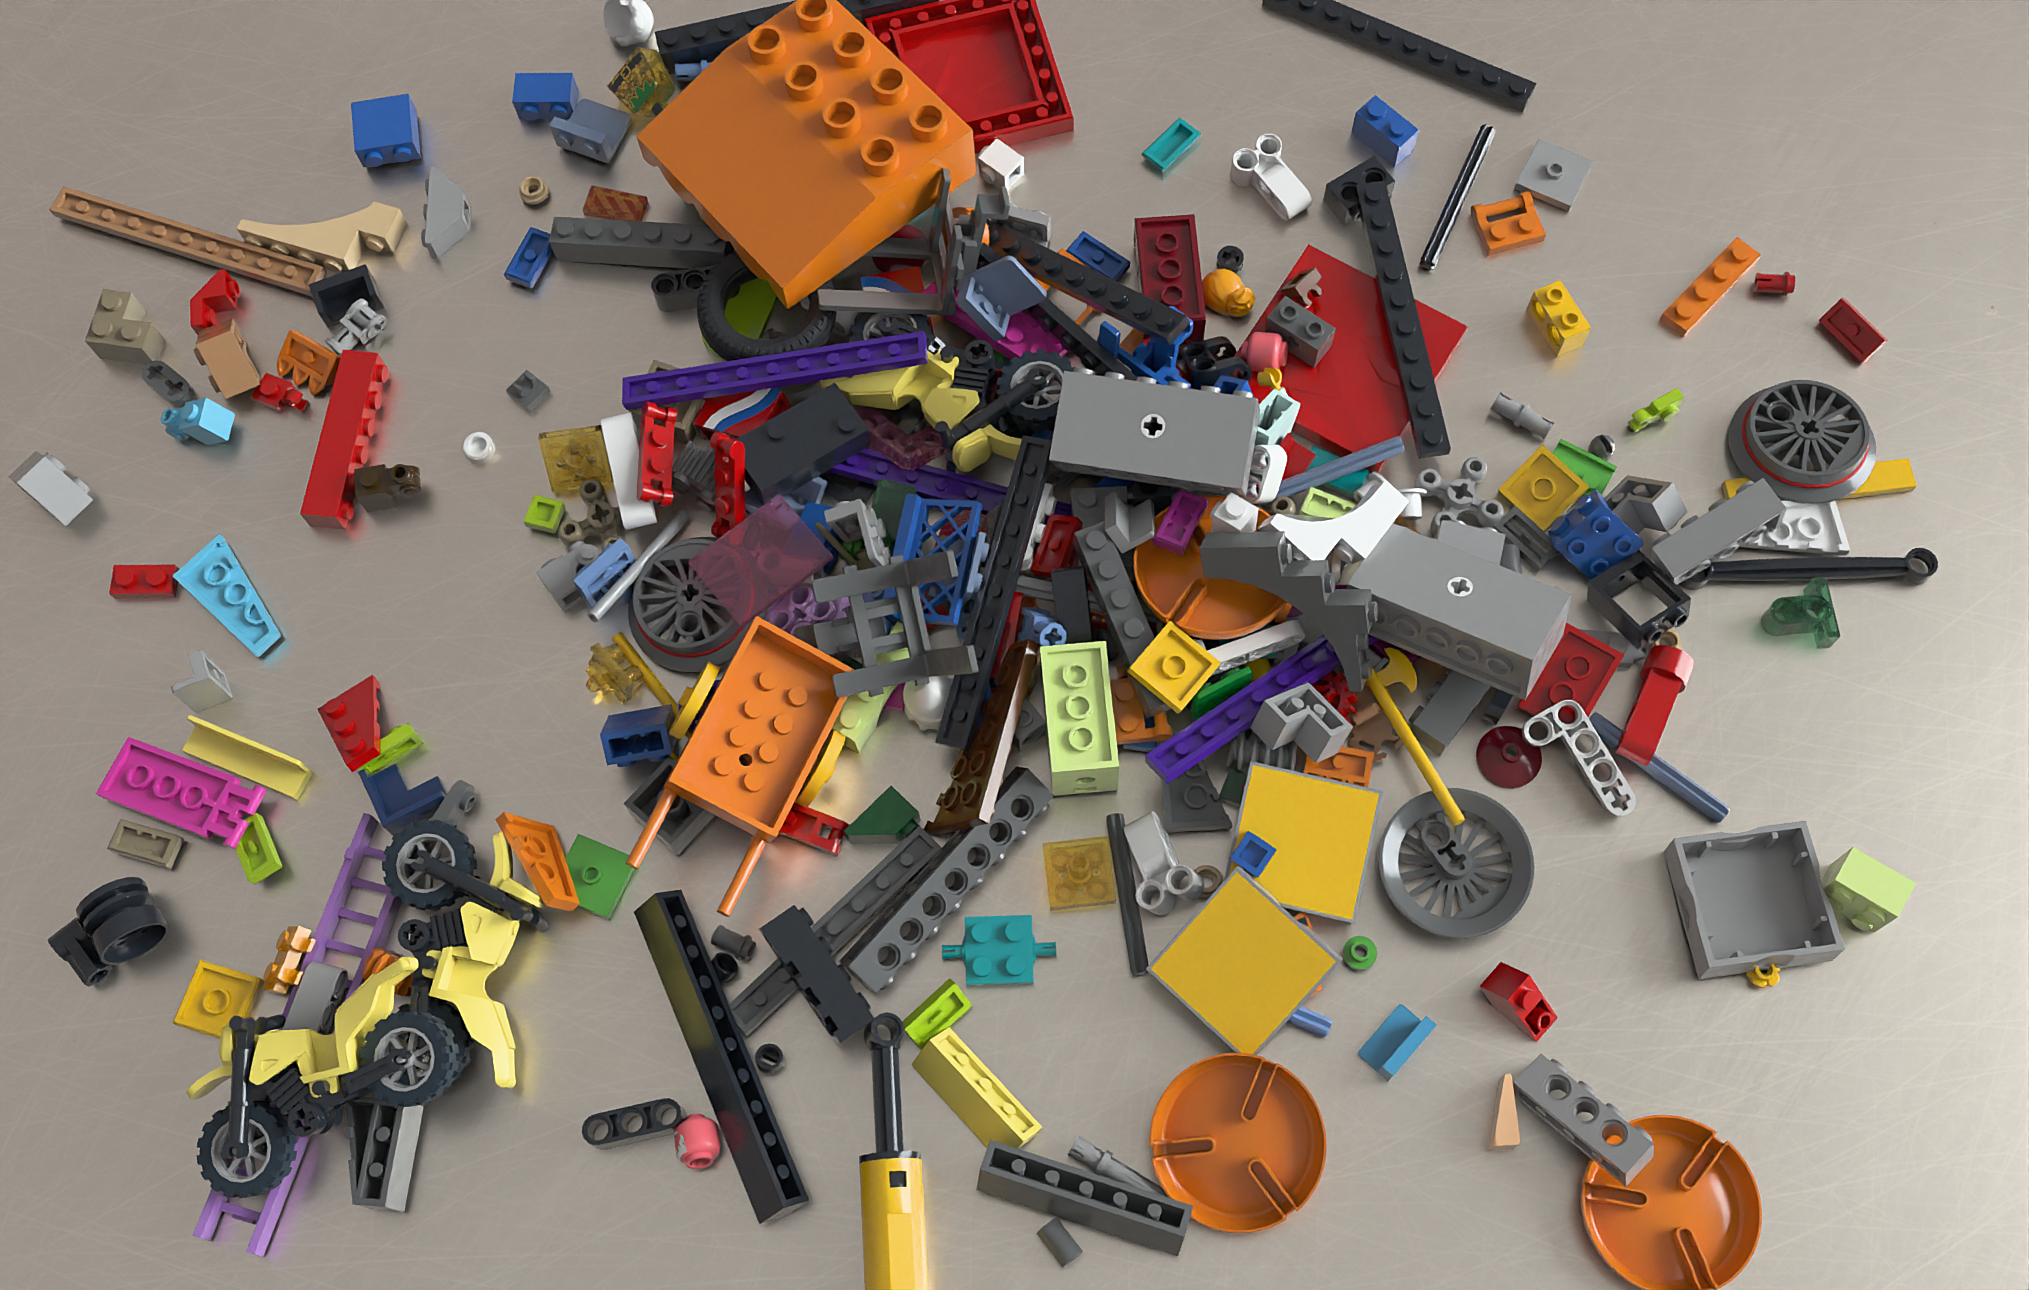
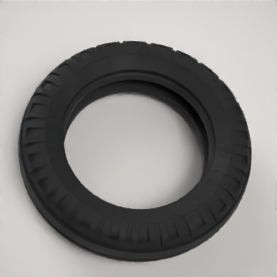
M736 251L720 260L707 274L700 288L697 300L698 323L708 345L725 361L822 347L833 330L837 311L820 310L817 298L819 289L834 290L831 280H828L807 296L810 301L808 313L803 322L794 331L779 338L758 340L738 333L729 325L725 318L726 305L733 292L744 283L758 277L745 265Z

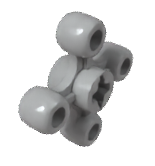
M1479 457L1468 458L1463 463L1461 479L1453 480L1451 483L1441 480L1439 473L1430 468L1420 471L1417 475L1415 489L1427 490L1425 497L1435 495L1443 501V511L1433 517L1430 525L1434 536H1436L1442 520H1456L1457 517H1461L1466 513L1474 514L1479 523L1485 527H1493L1501 521L1503 516L1501 503L1493 499L1480 500L1475 495L1474 486L1482 482L1487 472V465L1483 459Z

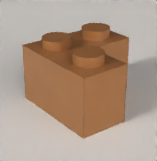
M233 318L198 332L195 343L196 348L193 350L201 366L207 365L212 375L208 376L216 393L222 392L224 398L227 399L260 385V376L246 352L247 344Z

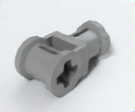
M359 299L351 305L346 315L340 320L343 327L332 338H327L325 342L334 352L341 356L342 350H351L359 341L365 345L370 338L378 335L385 327L387 318L383 315H378L368 307V302L365 299Z

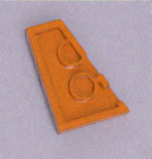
M503 812L495 820L545 905L572 912L580 902L555 826Z

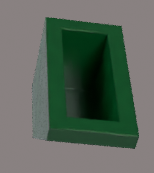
M890 786L844 830L846 839L851 844H898L919 826L918 823L921 819L919 811L896 789Z

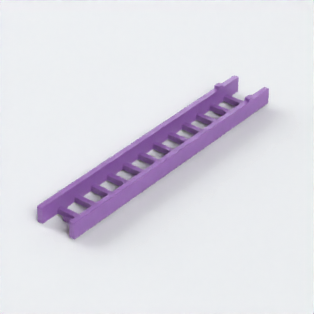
M363 813L352 843L345 852V860L313 937L316 940L311 953L306 954L300 969L303 972V977L307 966L312 961L323 962L327 949L362 958L353 981L347 980L345 989H349L345 1001L365 982L361 974L364 969L367 956H370L373 949L385 947L402 904L399 899L390 893V887L357 878L365 856L385 861L387 856L384 854L385 851L369 847L378 821L367 813ZM409 865L408 872L409 877H411L415 870ZM352 887L386 895L378 918L344 908ZM340 917L374 926L366 949L331 940ZM302 977L300 979L298 986H293L286 1006L284 1008V1011L282 1013V1015L286 1019L291 1009L294 998L296 996L299 985L301 983ZM270 1103V1107H277L275 1103ZM304 1119L301 1120L302 1125L306 1126L304 1123ZM296 1135L297 1143L294 1144V1151H297L296 1160L291 1162L290 1167H292V1170L287 1177L281 1179L282 1183L278 1187L270 1189L261 1213L226 1203L228 1197L224 1196V1192H216L211 1189L193 1236L211 1241L222 1211L233 1214L231 1218L251 1224H256V1221H258L246 1252L263 1257L310 1136L300 1137ZM233 1157L228 1158L230 1164L235 1160ZM239 1166L237 1172L248 1176L247 1170L241 1169Z

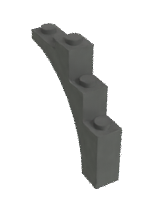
M1285 531L1207 533L1199 548L1204 577L1231 579L1257 586L1281 597L1299 609L1322 631L1333 646L1343 666L1349 691L1362 692L1366 679H1371L1372 662L1371 659H1366L1365 652L1369 644L1368 634L1372 623L1378 620L1377 602H1372L1371 589H1335L1334 573H1329L1328 560L1291 561L1292 548L1291 544H1286Z

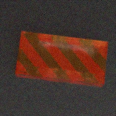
M591 185L582 210L586 216L601 219L642 221L648 199L647 196Z

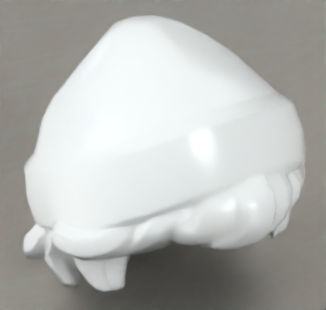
M607 0L605 3L603 20L612 41L616 40L621 46H628L630 44L643 43L648 39L654 23V17L651 9L643 0Z
M947 675L929 677L930 683L915 686L914 680L905 684L903 691L905 713L909 720L917 722L920 730H939L953 681Z

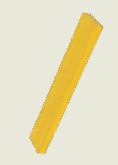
M1909 458L1875 462L1872 472L1863 485L1841 499L1913 491L1917 484ZM1747 477L1724 480L1722 489L1726 501L1737 495L1736 490L1750 480Z

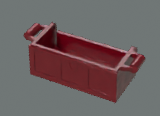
M1195 215L1134 218L1133 242L1136 249L1140 293L1168 307H1175L1193 321L1192 334L1181 344L1187 345L1203 341L1206 314ZM1143 333V340L1150 337L1149 335ZM1181 348L1178 349L1177 360H1181V358H1180V349H1181Z

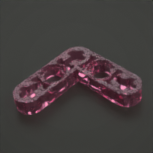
M860 408L856 410L869 429L870 445L902 469H917L951 450L942 447V440L932 425L909 436L874 409ZM881 437H891L895 440L888 441L882 439ZM925 441H932L938 445H929Z

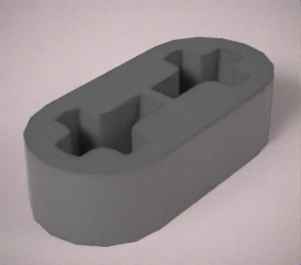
M155 360L149 362L143 368V380L153 391L172 406L182 408L186 402L193 401L195 396L194 389L186 379L166 363ZM156 373L163 375L165 379L163 381H160L158 378L153 376ZM175 386L178 390L183 391L181 395L174 394L171 389Z

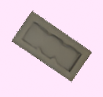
M120 819L107 849L113 853L171 869L184 838L176 834Z

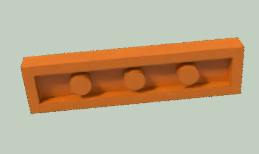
M1736 237L1662 313L1660 320L1684 337L1758 261L1761 254Z

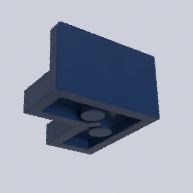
M396 764L372 776L365 769L358 772L382 826L393 836L397 832L401 833L404 831L403 827L410 823L415 825L419 823V820L431 819L447 795L442 780L438 776L409 790Z

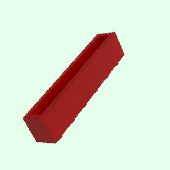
M342 350L300 515L310 527L346 530L348 520L353 517V500L355 496L354 469L362 468V464L367 462V445L369 437H372L374 434V417L376 410H379L381 406L382 385L388 379V367L384 364L378 353Z

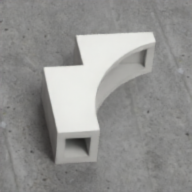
M1384 480L1371 486L1357 505L1339 518L1309 522L1288 518L1277 513L1265 519L1258 530L1260 532L1285 531L1286 544H1291L1292 548L1291 561L1324 560L1334 548L1335 554L1341 560L1354 564L1366 559L1409 501L1389 482Z

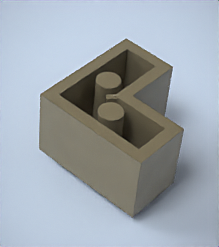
M103 289L85 342L100 359L146 365L151 361L159 360L165 339L151 322L143 321L146 310L131 292Z

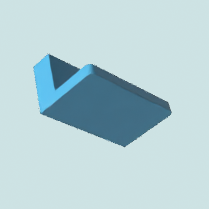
M1399 1004L1358 1051V1056L1386 1081H1389L1437 1025L1427 1016L1421 1021L1404 1005Z

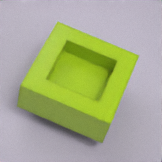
M534 494L523 522L526 527L555 534L566 506L563 501Z

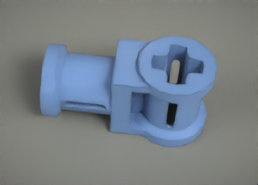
M1035 607L1022 608L1021 613L1024 615L1021 633L1017 635L1018 641L1031 639L1041 646L1065 644L1066 631L1060 624L1055 623V617L1051 616L1049 611Z

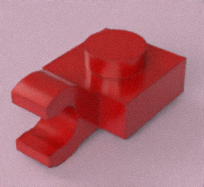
M265 373L260 381V385L257 386L251 396L255 403L280 413L285 405L304 412L309 403L308 400L302 398L303 394L295 390L292 382Z

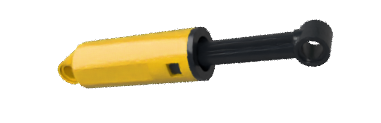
M888 1012L876 1016L864 1029V1040L869 1047L872 1059L876 1153L859 1156L865 1290H928L921 1152L903 1150L898 1050H900V1041L904 1036V1025L897 1015ZM878 1025H884L890 1030V1040H883L879 1037L877 1033Z

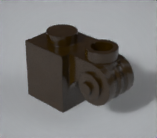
M385 464L354 469L356 498L367 512L398 507L397 492L405 496H411L421 491L420 469L416 466L397 464L392 468H387Z

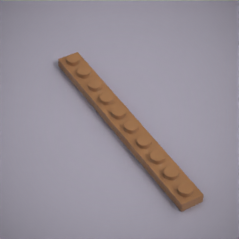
M64 186L49 209L56 217L312 296L309 284L322 280L326 275L323 266Z

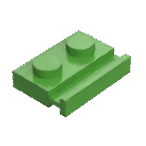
M1560 439L1553 451V454L1589 486V489L1582 496L1589 495L1595 489L1602 495L1617 466L1563 439Z

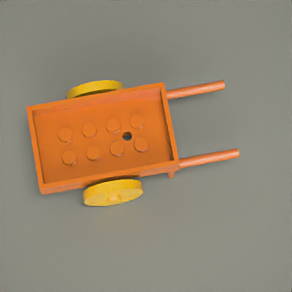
M758 616L749 625L710 698L707 697V694L720 670V667L711 662H707L693 687L687 686L681 695L678 704L682 705L668 734L681 740L696 714L699 715L701 713L699 721L662 789V795L625 862L631 868H639L677 795L751 834L749 838L751 844L717 909L719 914L726 917L730 916L766 843H770L777 837L793 803L796 802L803 807H808L824 782L828 783L836 768L834 764L843 747L845 735L836 730H831L848 696H835L831 677L834 674L854 670ZM739 758H745L748 761V766L741 765Z

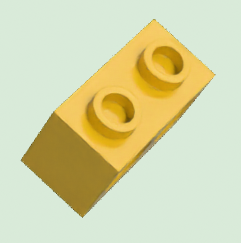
M1561 280L1533 291L1526 310L1556 357L1583 346L1591 327Z

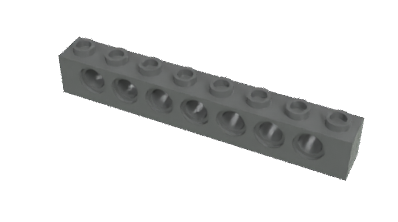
M1016 766L1003 780L998 790L994 804L995 813L990 819L989 824L958 830L839 962L865 988L875 993L887 988L894 980L895 976L893 974L901 965L908 964L916 956V949L924 940L930 939L937 933L940 927L938 924L946 915L953 914L960 907L962 897L969 890H974L981 884L984 879L983 874L990 866H995L1004 858L1005 850L1012 842H1016L1024 836L1027 831L1026 826L1033 818L1041 816L1049 807L1048 802L1054 795L1028 768ZM1018 799L1020 809L1013 815L1011 806L1014 800ZM996 823L998 825V834L995 838L991 839L989 830ZM975 847L977 852L976 858L972 863H969L967 854L971 848ZM950 872H953L955 876L954 883L947 888L945 878ZM931 896L933 901L932 907L924 913L922 908L923 902L927 897ZM909 921L910 931L905 937H901L900 928L903 923ZM886 946L888 955L884 961L878 962V951Z

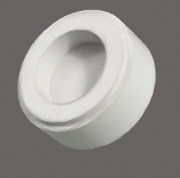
M472 433L463 442V452L472 463H486L495 454V444L486 433Z

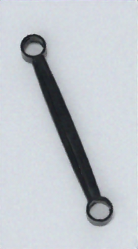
M1915 548L1909 551L1904 558L1810 557L1711 562L1703 570L1705 574L1703 579H1693L1690 577L1680 584L1687 589L1697 590L1704 587L1708 580L1790 581L1902 576L1904 580L1911 584H1923L1937 571L1938 560L1930 550ZM1915 558L1924 562L1928 568V573L1920 574L1914 571L1909 564V559Z

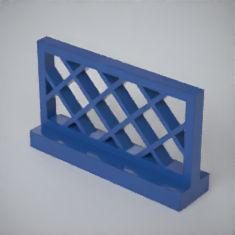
M906 494L892 557L902 555L903 561L923 557L924 554L921 551L922 544L931 536L934 537L938 545L925 556L947 551V548L960 537L964 541L963 550L954 556L958 571V577L955 582L946 587L942 580L937 581L943 591L930 602L923 592L935 582L918 586L919 596L925 603V606L922 607L925 623L958 625L964 589L983 506L979 501L922 499L918 495ZM930 509H941L945 515L931 526L928 522ZM963 510H971L970 519L959 527L953 518ZM950 522L956 531L944 541H941L936 532ZM895 588L885 589L883 599L896 597ZM948 597L951 601L949 616L938 615L934 608ZM900 613L883 616L892 624L902 623Z

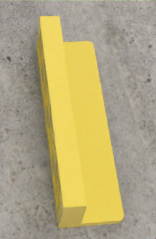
M192 715L187 717V720L196 727L182 749L184 753L298 801L313 774V771L303 762Z
M950 1027L930 1039L912 1062L913 1068L987 1148L990 1140L1019 1149L1042 1129V1126Z

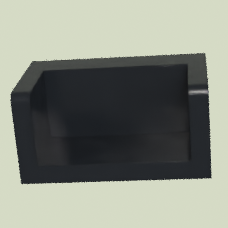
M366 264L309 284L318 314L327 328L341 324L340 320L346 315L351 305L359 299H365L368 302V307L373 311L384 308L375 279Z

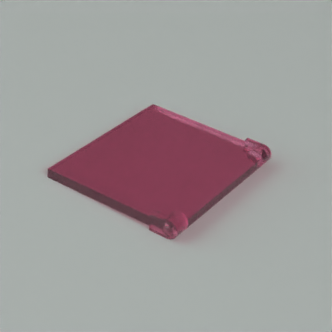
M778 494L689 560L688 564L739 626L743 628L756 616H759L833 560L834 557L793 511L784 497Z

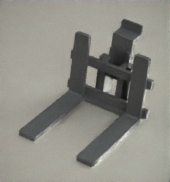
M942 168L929 238L908 239L888 237L863 255L867 257L930 260L937 294L819 289L817 294L819 309L830 311L955 315L957 305L953 287H955L956 291H960L963 277L976 271L987 219H1008L1011 205L1007 188L1001 186L999 195L978 194L975 209L971 210L970 215L959 214L958 218H954L949 198L950 173L949 169ZM943 219L949 241L947 253L942 234Z
M953 550L903 561L902 555L888 558L889 565L857 571L856 565L842 567L843 574L811 581L814 601L816 603L844 597L849 599L850 606L845 607L847 617L802 626L794 630L796 638L827 655L854 649L856 659L861 658L863 668L832 675L831 679L836 697L868 691L869 697L884 694L883 687L914 680L915 686L930 683L929 677L972 674L979 671L973 645L931 649L918 585L958 577ZM891 587L895 588L896 597L864 603L863 593ZM900 613L904 631L886 635L882 616ZM908 648L909 658L877 665L876 654Z

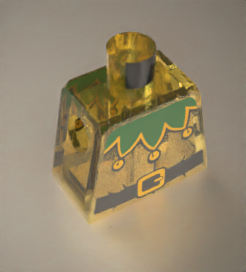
M640 47L634 51L607 85L609 90L634 115L643 117H656L668 106L666 102L674 94L676 88L659 52L654 49Z

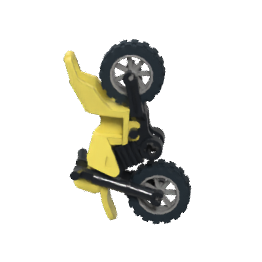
M863 312L862 314L858 313L854 319L855 325H851L850 342L868 340L872 336L881 338L924 331L927 339L928 364L854 375L852 378L840 377L820 380L822 390L836 383L847 400L854 405L895 410L907 404L914 397L921 402L925 419L939 434L942 440V447L951 449L945 454V470L957 473L958 469L965 472L973 470L987 461L991 452L1016 460L1022 439L1005 434L1015 431L1017 426L1024 431L1032 429L1035 433H1041V430L1045 429L1053 431L1060 395L1055 400L1049 395L1061 393L1064 371L1073 372L1075 366L1071 367V361L1066 357L1062 359L1057 352L1052 351L1050 354L1046 353L1045 350H1037V353L1027 351L1022 353L1023 356L1019 358L1016 356L1011 359L1010 365L1003 367L1001 371L1002 377H998L997 380L993 348L987 341L974 340L965 349H958L941 341L932 334L927 315ZM981 352L985 353L986 356H981L976 359L973 358V355L979 356ZM1055 380V381H1057L1061 386H1049V385ZM997 382V399L988 404L992 392L991 387Z
M428 819L419 820V823L415 825L410 823L403 827L404 831L401 833L397 832L392 837L393 842L391 846L387 845L384 852L387 856L386 860L382 861V870L386 874L383 879L386 886L390 887V893L402 903L423 911L441 910V907H450L456 903L455 900L459 897L467 896L469 900L460 909L437 914V916H430L431 922L426 923L421 920L411 919L401 925L398 931V941L404 949L409 950L418 960V968L413 974L410 1004L406 1003L398 1007L399 1011L397 1013L427 1012L432 1017H438L443 1020L446 1029H451L455 1036L452 1038L453 1042L458 1044L459 1053H456V1061H459L458 1069L452 1075L454 1080H459L464 1074L462 1070L465 1065L469 1066L472 1057L469 1056L470 1049L473 1050L474 1040L470 1039L471 1035L472 1038L492 1051L497 1085L507 1089L513 1088L516 1083L514 1049L516 1047L504 1004L491 1000L487 996L484 986L488 975L504 964L515 941L520 925L518 923L519 920L531 923L542 933L549 929L550 924L542 916L541 912L530 907L532 904L542 909L545 903L541 896L513 880L512 849L503 832L493 834L495 867L492 879L488 884L482 881L481 877L473 875L474 869H477V860L474 859L476 852L474 846L469 843V838L463 832L450 824L435 819L434 821ZM436 841L437 843L432 853H428L424 844ZM443 846H447L451 856L438 858ZM419 849L417 860L410 859L415 850ZM409 865L416 870L411 877H409L408 872ZM426 874L425 889L416 887L414 883ZM433 879L442 881V883L433 888ZM446 1001L454 1003L459 1011L446 1004ZM411 1032L404 1033L398 1037L403 1045L408 1046ZM418 1035L416 1047H425L426 1045H428L425 1042V1040ZM393 1044L389 1050V1053L392 1050L396 1049ZM431 1054L430 1056L424 1058V1062L429 1064V1058H431ZM422 1068L421 1072L416 1071L419 1082L428 1072ZM409 1075L401 1077L398 1082L410 1085Z
M401 957L377 974H372L336 1010L335 1032L330 1035L320 1034L317 1030L313 1029L278 1030L284 1027L286 1018L281 1014L271 1017H259L256 1021L252 1017L233 1016L229 1024L223 1027L219 1047V1057L223 1066L198 1079L186 1091L191 1100L199 1099L231 1078V1094L228 1106H225L224 1110L215 1112L212 1115L213 1119L211 1122L205 1123L201 1130L204 1132L203 1136L198 1138L197 1148H200V1155H196L197 1163L203 1169L200 1173L204 1180H209L212 1183L210 1187L216 1192L222 1191L224 1196L230 1198H247L265 1194L270 1189L278 1187L282 1183L281 1179L290 1174L292 1167H290L291 1162L296 1160L297 1151H294V1144L297 1143L296 1135L306 1137L335 1131L342 1122L343 1114L341 1109L351 1102L366 1097L370 1092L374 1091L373 1096L380 1101L385 1100L387 1105L411 1107L431 1102L430 1100L438 1098L444 1093L445 1087L451 1085L454 1077H452L453 1072L458 1069L459 1061H456V1053H459L458 1044L453 1042L452 1038L455 1036L451 1029L444 1027L445 1022L438 1017H432L427 1012L412 1011L390 1015L394 1003V986L418 968V960L415 957ZM411 1032L406 1049L398 1037L404 1033ZM418 1035L421 1036L428 1045H426L425 1047H416ZM393 1044L396 1049L392 1050L389 1053V1050ZM431 1054L430 1064L424 1062V1058ZM422 1068L428 1072L419 1082L416 1070ZM409 1075L410 1085L398 1082L401 1077ZM271 1099L276 1102L275 1105L277 1107H270ZM287 1114H289L288 1119H285V1118L282 1116V1115H287ZM304 1119V1123L306 1126L302 1125L301 1120ZM233 1157L235 1160L230 1164L228 1158ZM253 1157L264 1161L261 1169L257 1172ZM244 1160L248 1176L237 1172V1169Z

